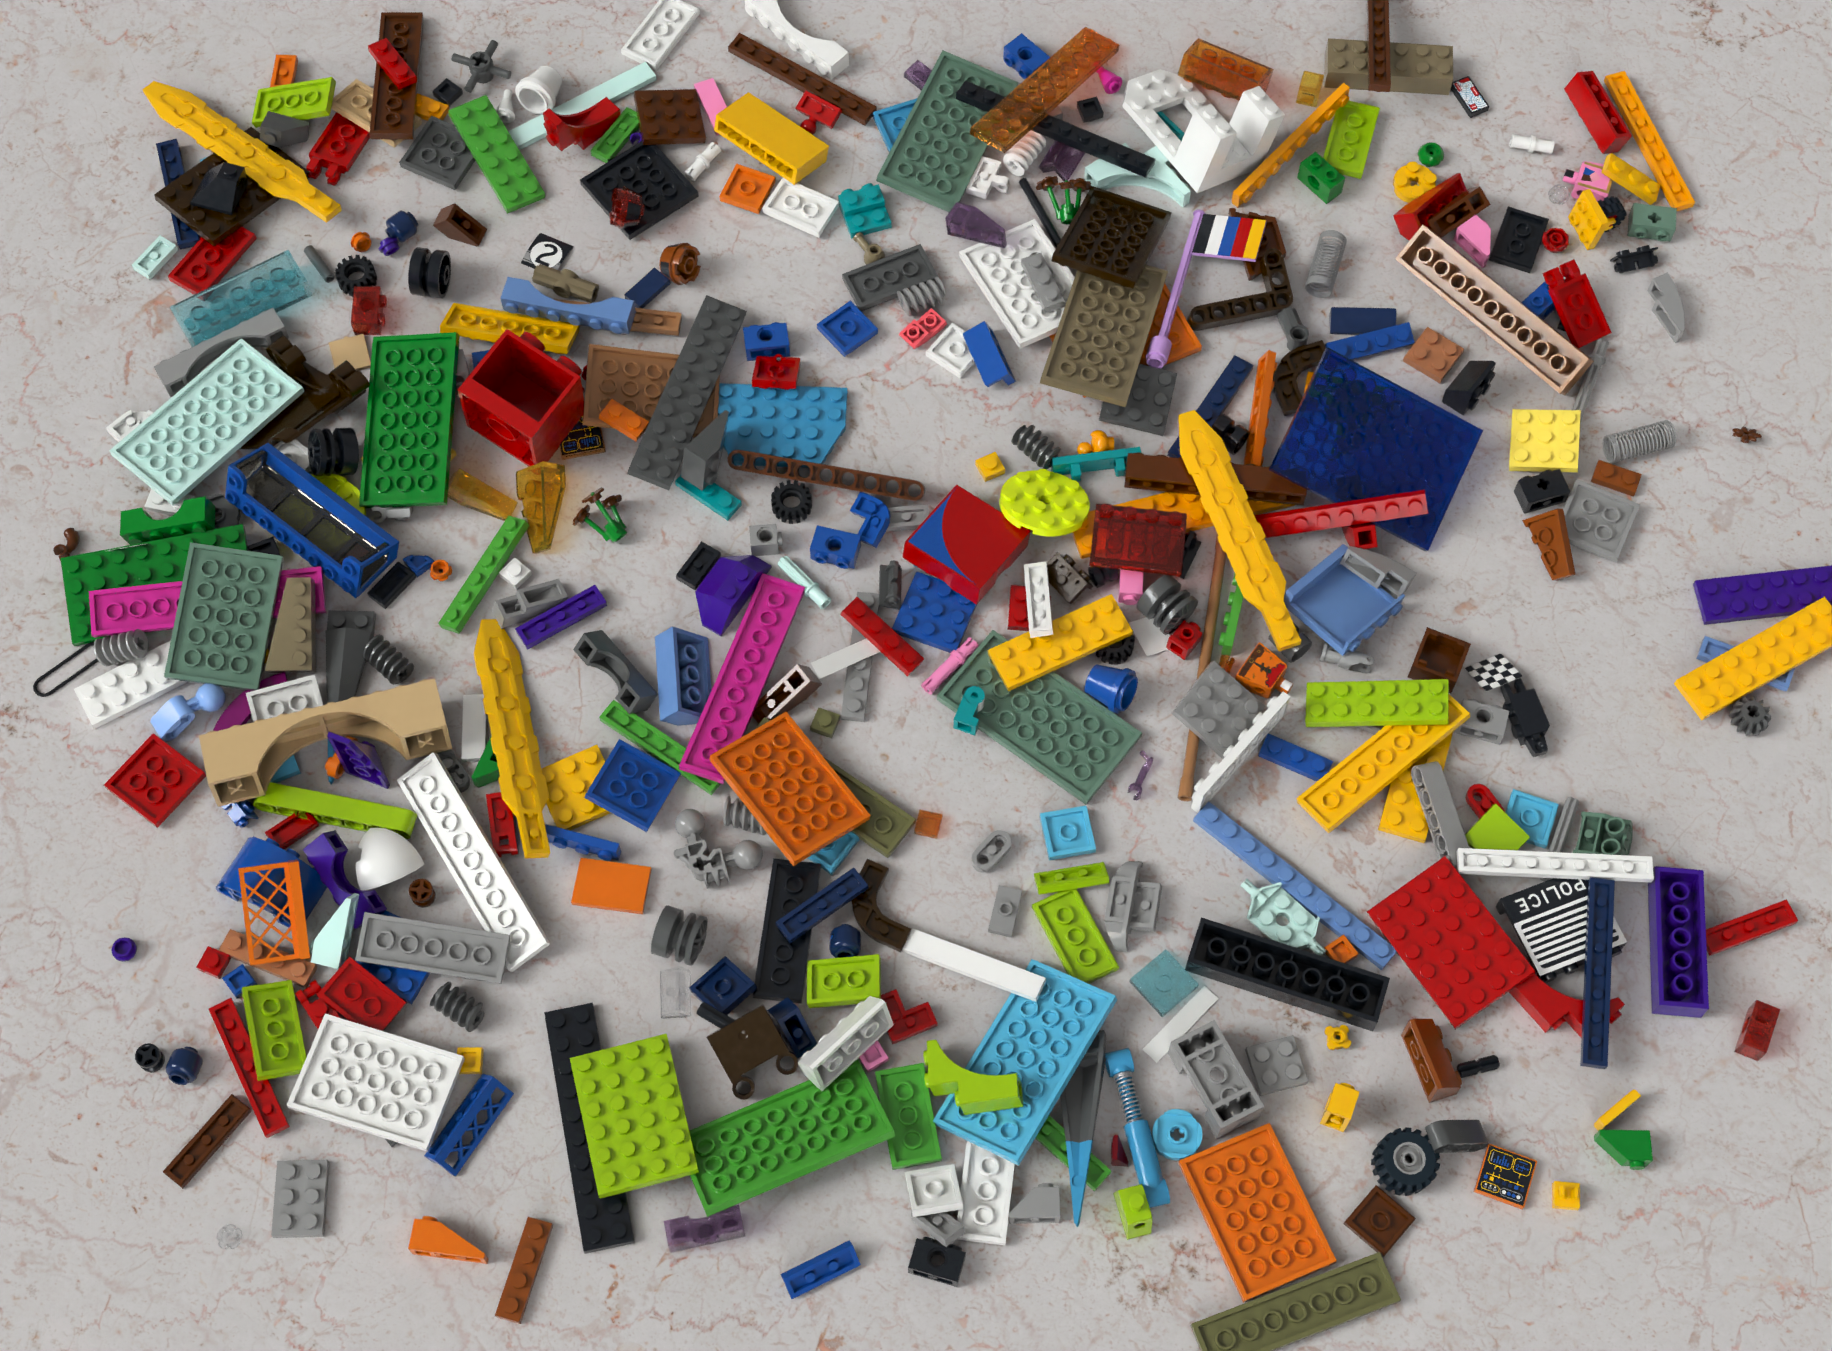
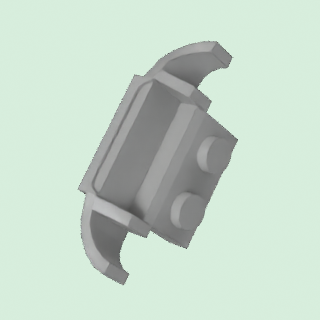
M1141 861L1125 862L1111 879L1104 921L1116 951L1128 952V934H1131V930L1155 932L1162 885L1161 883L1140 882L1138 875L1140 867L1143 866Z

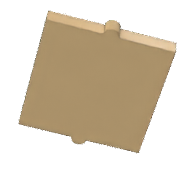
M364 334L352 337L345 336L344 339L328 342L334 368L346 360L356 371L371 367Z

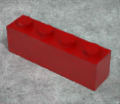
M1593 71L1577 72L1564 90L1602 154L1619 152L1632 137L1631 133Z

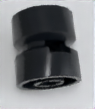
M1222 414L1211 427L1222 438L1227 451L1232 455L1239 452L1250 435V431L1240 424L1235 426V421L1226 414Z

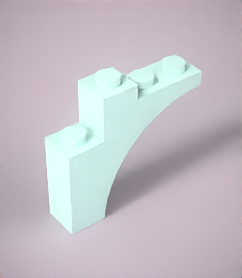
M1126 143L1122 144L1123 146L1130 148ZM1157 146L1143 153L1155 158V164L1146 178L1102 159H1098L1085 167L1084 179L1090 181L1091 186L1103 190L1119 186H1141L1157 190L1169 196L1182 208L1189 204L1190 187L1178 178L1175 170L1170 168V161Z

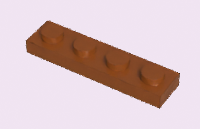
M531 1217L527 1218L495 1313L497 1318L521 1324L553 1228L552 1223Z

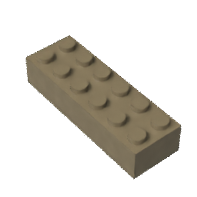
M1328 38L1325 50L1324 88H1338L1342 83H1345L1350 89L1368 90L1367 41ZM1390 42V92L1449 95L1453 82V46Z

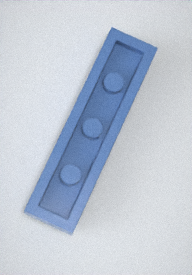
M1705 636L1696 659L1707 663L1734 648V646ZM1795 668L1766 685L1786 692Z

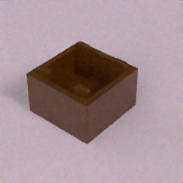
M1427 627L1408 678L1413 680L1448 679L1449 693L1451 694L1471 643Z

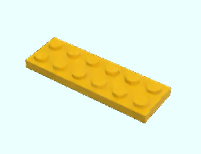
M458 303L452 304L440 324V333L457 332L461 337L491 341L492 343H495L506 329L519 337L524 332H528L544 344V351L556 354H568L579 333V326L568 322H554L547 318H533L528 315L513 314Z
M1110 594L1053 620L1054 635L1030 638L1028 631L989 649L988 655L1009 692L1133 635V630L1113 595Z
M1453 732L1390 783L1378 827L1379 831L1421 843L1425 842L1429 827L1412 780L1411 770L1413 766L1437 761L1441 765L1442 770H1444Z

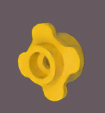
M1346 1025L1336 1028L1326 1027L1324 1033L1327 1035V1047L1330 1050L1349 1048L1351 1045L1347 1034L1349 1028Z

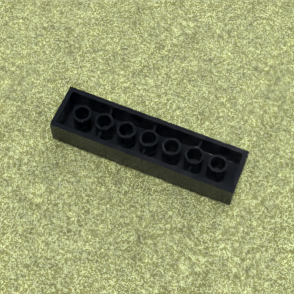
M1202 917L1185 967V971L1369 1031H1373L1378 1023L1390 980L1389 977Z

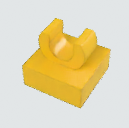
M1554 1181L1552 1183V1208L1578 1211L1580 1209V1183Z

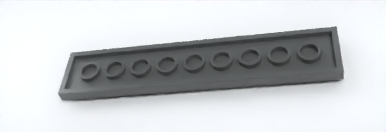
M706 295L627 472L628 475L670 490L683 460L684 447L691 442L747 311Z

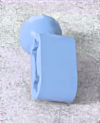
M212 683L203 684L198 688L195 697L186 700L182 695L169 699L151 718L150 722L164 742L171 741L195 718L194 712L200 709L207 712L219 710L225 702V692L219 685Z

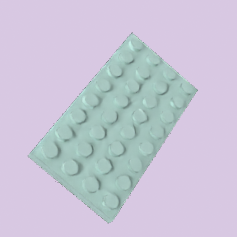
M241 338L109 451L115 459L174 506L304 393V389Z

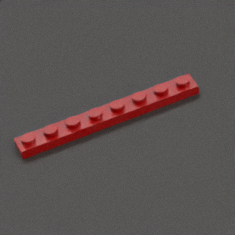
M1425 490L1254 516L1257 522L1261 524L1266 538L1424 515L1428 514Z

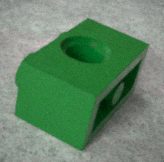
M1316 151L1300 163L1297 178L1323 202L1328 204L1342 193L1345 177Z

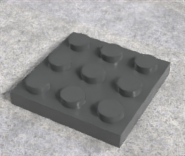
M431 116L399 163L401 168L456 190L476 160L455 125Z
M1139 364L1126 407L1103 401L1099 421L1163 436L1177 373Z

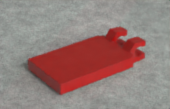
M336 112L309 152L310 161L306 166V169L310 171L308 176L317 179L321 174L322 167L328 168L325 176L329 177L327 183L335 186L340 180L341 173L345 174V172L350 170L370 139L369 132Z
M1574 259L1560 265L1559 268L1556 267L1543 273L1546 284L1550 285L1548 286L1550 297L1572 344L1577 348H1581L1612 333L1586 273L1580 274V269Z

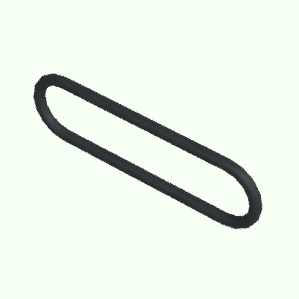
M94 642L86 644L39 677L33 685L35 694L41 697L49 696L97 663L98 659L96 658L47 693H40L37 690V685L42 679L88 647L94 645Z

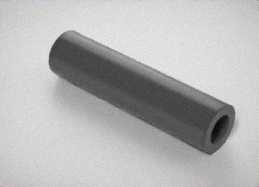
M312 245L307 246L304 249V253L327 283L333 281L335 278L334 274Z

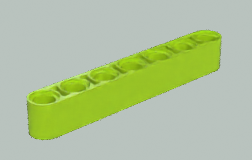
M272 782L269 783L266 794L256 797L253 803L255 808L268 813L289 817L294 813L297 815L299 811L300 816L298 818L307 819L305 813L308 812L319 823L364 832L375 827L385 828L398 833L405 839H410L417 819V814L408 809Z

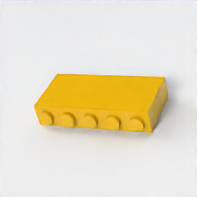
M749 92L716 114L715 132L794 185L827 160L829 145Z

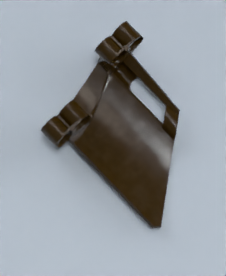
M283 335L265 350L279 369L303 387L304 393L239 449H258L267 443L275 446L280 441H283L285 444L293 441L329 414L339 413L366 393L370 383L347 360L333 369L328 375L305 362L307 360L302 351L296 345H292ZM324 411V412L321 413L319 416H317L315 419H313L311 422H309L307 425H305L304 427H302L300 430H297L300 426H302L304 423H306V422H307L308 420H310L312 417H314L315 415H317L319 412Z

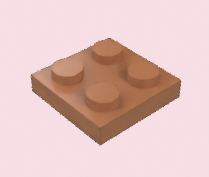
M1427 327L1404 356L1403 362L1436 382L1441 383L1463 354L1464 348Z

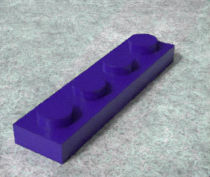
M593 585L520 625L515 630L528 650L606 607L607 602L597 586Z

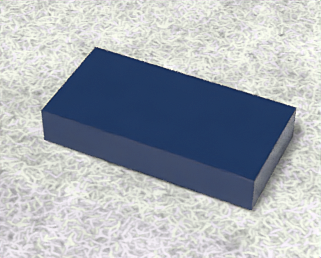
M654 267L624 294L625 299L633 300L636 308L643 309L670 285V279Z

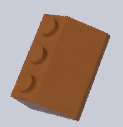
M1433 1019L1409 1020L1401 1036L1428 1102L1431 1103L1456 1095L1461 1088L1462 1080L1458 1071H1454L1452 1067V1056L1449 1049L1445 1048L1442 1043L1443 1035L1438 1025L1435 1026Z

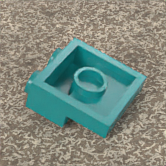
M868 183L859 190L846 189L841 195H838L839 208L851 239L859 232L867 235L892 228V222L885 207V200L879 184L873 186V184Z

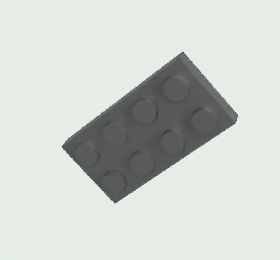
M919 244L842 274V279L858 309L864 311L897 298V291L902 293L904 288L910 290L912 285L918 287L920 282L926 284L929 279L934 281L938 275L923 247Z

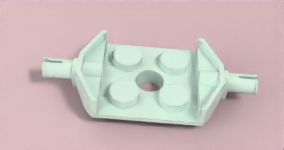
M1248 879L1241 884V887L1251 895L1247 919L1270 940L1301 950H1308L1310 948L1315 954L1320 956L1327 951L1315 939L1320 917L1315 918L1281 887V882L1262 888H1257ZM1285 916L1289 924L1280 926L1276 922V917Z

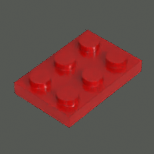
M350 956L317 994L347 1020L381 1031L388 1027L407 1004Z

